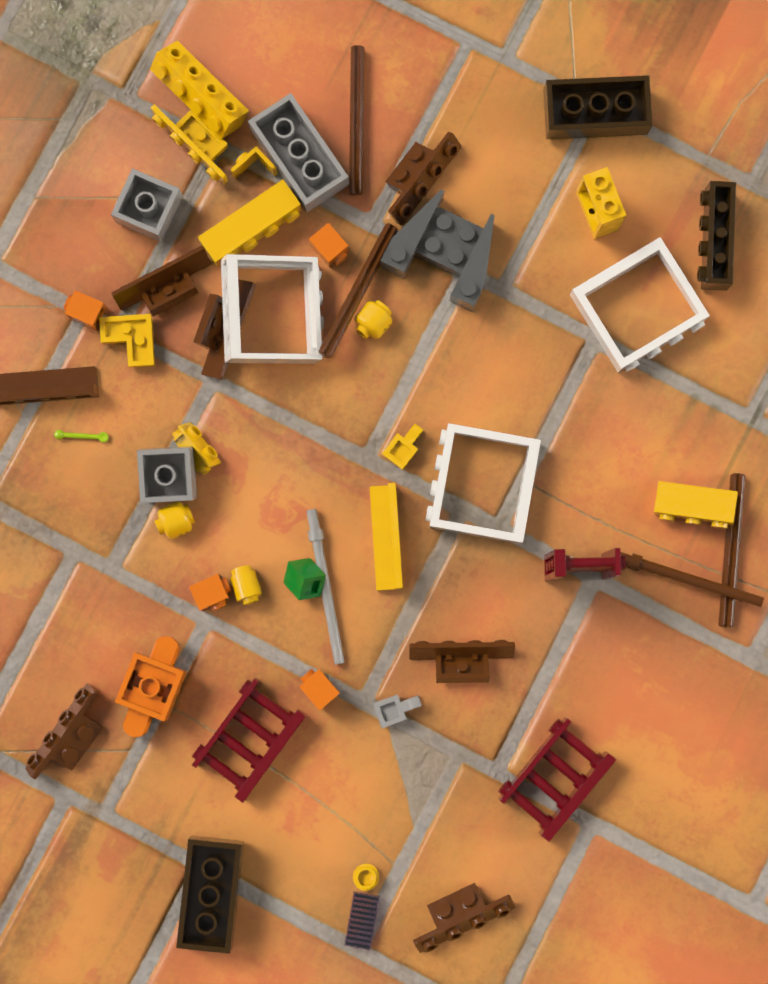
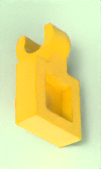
M414 424L404 438L397 433L382 455L403 470L418 451V448L413 443L421 435L423 429Z

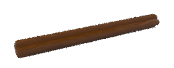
M354 45L351 47L349 193L350 195H362L364 46Z
M387 223L383 227L319 349V354L325 358L333 356L381 264V259L391 239L397 234L398 229L392 224Z
M733 473L730 476L729 490L737 491L738 495L733 525H728L726 529L722 584L736 589L746 478L741 473ZM721 595L718 622L720 627L732 628L734 626L736 599Z

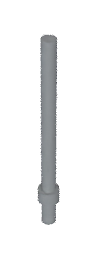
M311 509L306 511L310 528L308 537L309 542H312L316 565L326 574L321 594L334 665L342 664L345 661L322 542L325 538L323 529H320L317 509Z

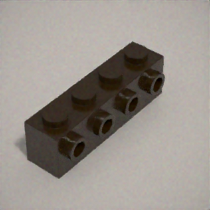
M710 181L705 190H702L700 194V206H704V215H701L699 220V231H703V241H699L698 256H702V266L698 267L697 281L701 282V289L727 291L733 284L736 182Z

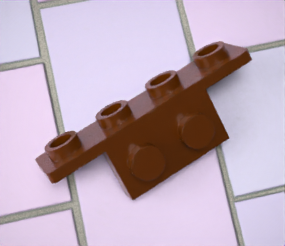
M447 132L434 151L415 142L385 181L390 188L401 193L388 211L397 224L403 225L411 216L414 209L427 195L430 188L461 149V144L453 133Z
M200 246L120 287L111 294L120 310H124L144 300L154 317L198 294L190 275L211 265V260L204 247Z
M238 279L241 329L256 284L251 281ZM210 293L193 342L209 350L201 374L218 380H223L229 363H225L222 297Z
M472 640L467 643H456L454 641L429 643L427 641H418L409 644L410 660H435L436 683L489 682L488 659L514 658L515 642H508L506 640H496L494 642Z
M87 683L77 691L74 701L68 710L66 709L61 713L57 725L45 735L38 751L29 757L25 769L31 778L37 779L50 759L72 771L103 729L101 724L84 714L98 694L92 685Z
M473 883L428 904L427 907L437 929L414 939L413 942L419 953L431 952L437 949L439 944L447 940L454 941L470 929L482 928L487 924V921L493 918L507 916L515 908V905L510 895L485 905L476 884Z

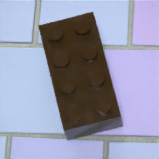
M649 75L546 80L543 90L546 139L648 135L652 127Z
M191 836L188 839L176 948L230 954L234 940L244 841Z

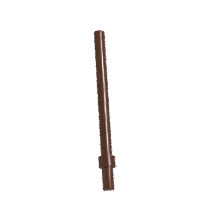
M621 552V554H625L626 565H629L628 568L636 571L642 569L761 607L764 597L642 559L643 556L635 553L629 555Z

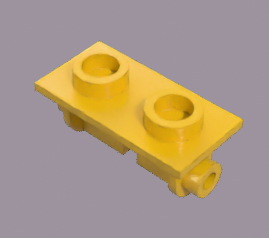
M189 422L179 425V429L173 432V441L178 447L192 446L194 448L195 469L198 473L201 472L202 475H205L211 470V467L221 464L217 452L205 442L197 426Z

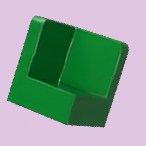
M310 558L288 561L283 582L298 600L321 597L326 574Z

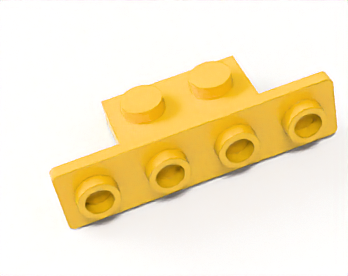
M154 104L151 107L154 115L152 120L161 129L166 127L172 133L170 135L171 139L179 147L184 145L189 150L188 155L195 163L199 165L202 162L208 168L206 173L215 182L220 180L225 185L228 182L227 176L213 161L229 147L228 143L224 139L221 140L191 110L174 124Z

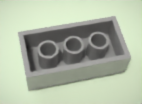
M291 93L248 121L250 131L307 213L349 185V176Z

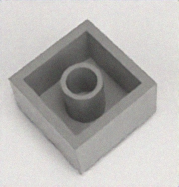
M132 168L111 216L116 223L163 242L183 195L179 188Z
M192 446L137 450L140 503L188 501L197 498L195 457Z

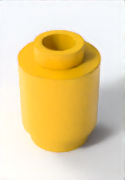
M251 565L231 570L232 577H230L237 602H243V605L258 602V597L262 595L256 572L252 570Z

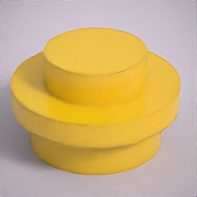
M361 864L353 872V882L360 890H372L379 882V872L371 864Z

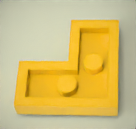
M151 314L99 317L102 345L127 343L129 368L155 366L153 320Z

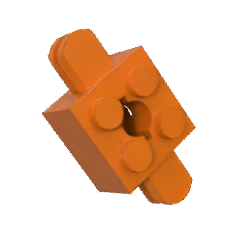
M164 636L158 638L150 656L140 652H134L115 700V703L129 708L123 723V729L131 737L145 735L149 730L153 717L161 721H167L170 717L187 673L186 670L174 666L180 651V644L173 637Z

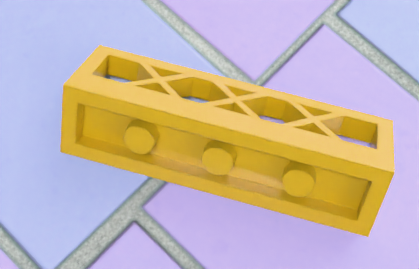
M388 483L386 486H371L370 501L376 591L403 589L396 483Z

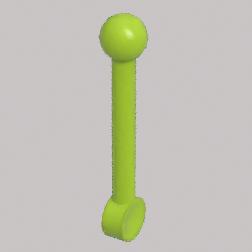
M56 430L54 433V437L58 440L63 439V437L96 439L105 443L109 439L108 434L105 432H101L98 435L66 433L62 430Z

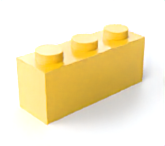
M658 481L654 514L659 515V520L674 522L676 517L686 519L685 523L701 525V521L712 522L711 527L727 529L728 525H733L738 492Z

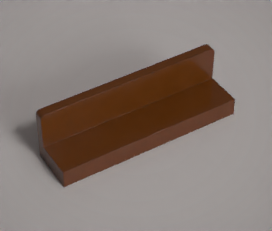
M95 366L0 374V405L99 397L97 368Z

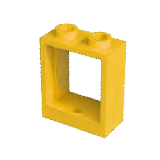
M608 167L584 175L576 194L593 238L596 239L618 231L626 217V213ZM590 209H593V210L595 211V213H594V214H590V213H589V210H590Z

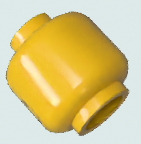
M378 300L376 302L368 301L354 316V321L357 325L356 332L365 339L368 337L380 338L392 324L391 310Z
M179 501L158 509L157 515L159 519L154 520L160 535L165 533L169 539H175L189 533L192 530V524L195 523L188 505H183Z

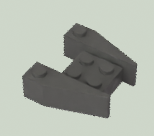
M440 190L391 239L381 259V268L404 279L414 257L430 263L459 278L450 295V302L473 312L486 282L495 215L491 214L485 227L482 228L441 208L440 205L444 198V191Z

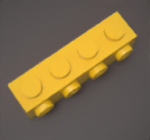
M178 40L156 53L150 70L221 140L242 126L249 110Z
M282 179L204 232L198 239L218 268L221 266V260L227 254L238 255L243 250L248 252L258 244L257 241L262 237H271L279 230L278 227L280 225L296 220L300 216L299 212L302 211L301 204Z

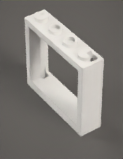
M661 237L572 289L570 293L572 300L617 372L623 369L626 372L633 370L640 365L638 360L645 356L648 359L653 358L662 352L660 347L669 343L670 346H673L684 339L682 334L688 330H691L692 333L698 331L706 325L704 321L710 316ZM658 254L695 313V316L624 358L586 296Z
M227 254L221 260L225 363L315 364L322 360L323 356L319 354V349L323 343L321 331L324 328V318L320 316L323 293L319 290V280L321 279L322 271H319L318 257ZM238 268L303 270L307 354L241 353Z
M448 423L447 430L442 429L439 441L440 445H444L442 455L437 454L434 470H439L438 481L432 480L430 495L435 496L433 506L428 505L425 521H430L429 528L522 544L541 440ZM454 434L527 447L512 533L439 520Z

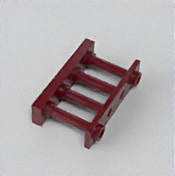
M620 548L601 554V557L570 558V555H565V549H554L544 555L545 581H556L564 578L567 572H602V580H608L621 576V570H625L626 567L625 554H621Z
M254 678L252 682L250 680L245 682L239 691L242 694L241 698L206 746L200 744L192 755L195 759L192 764L193 767L197 768L203 761L234 784L235 789L238 791L234 797L242 803L307 716L299 709L295 713L292 711L287 712L257 690L256 687L260 683V680ZM249 697L282 720L281 724L285 727L279 735L276 732L272 734L240 710ZM233 718L267 742L266 746L269 749L264 756L261 754L257 756L225 732ZM217 740L251 764L250 767L254 770L248 778L244 775L241 777L209 753Z
M565 717L562 721L558 718L548 730L551 734L513 781L507 780L498 791L501 794L498 799L503 804L510 798L540 823L539 827L541 830L538 833L548 842L551 841L616 761L606 751L602 755L600 753L596 754L566 729L571 721ZM559 736L590 762L589 765L592 768L586 775L583 773L579 774L550 750V747ZM542 757L573 782L575 788L569 796L560 793L533 770ZM525 778L529 779L557 803L556 807L558 809L552 816L549 814L545 815L516 790Z

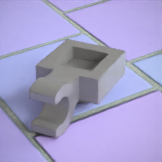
M398 694L373 703L381 728L407 720L405 712L422 705L418 695L400 701Z

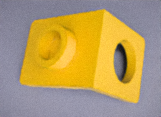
M255 147L249 153L244 152L237 158V164L231 168V173L234 178H237L257 159L273 176L277 175V169Z

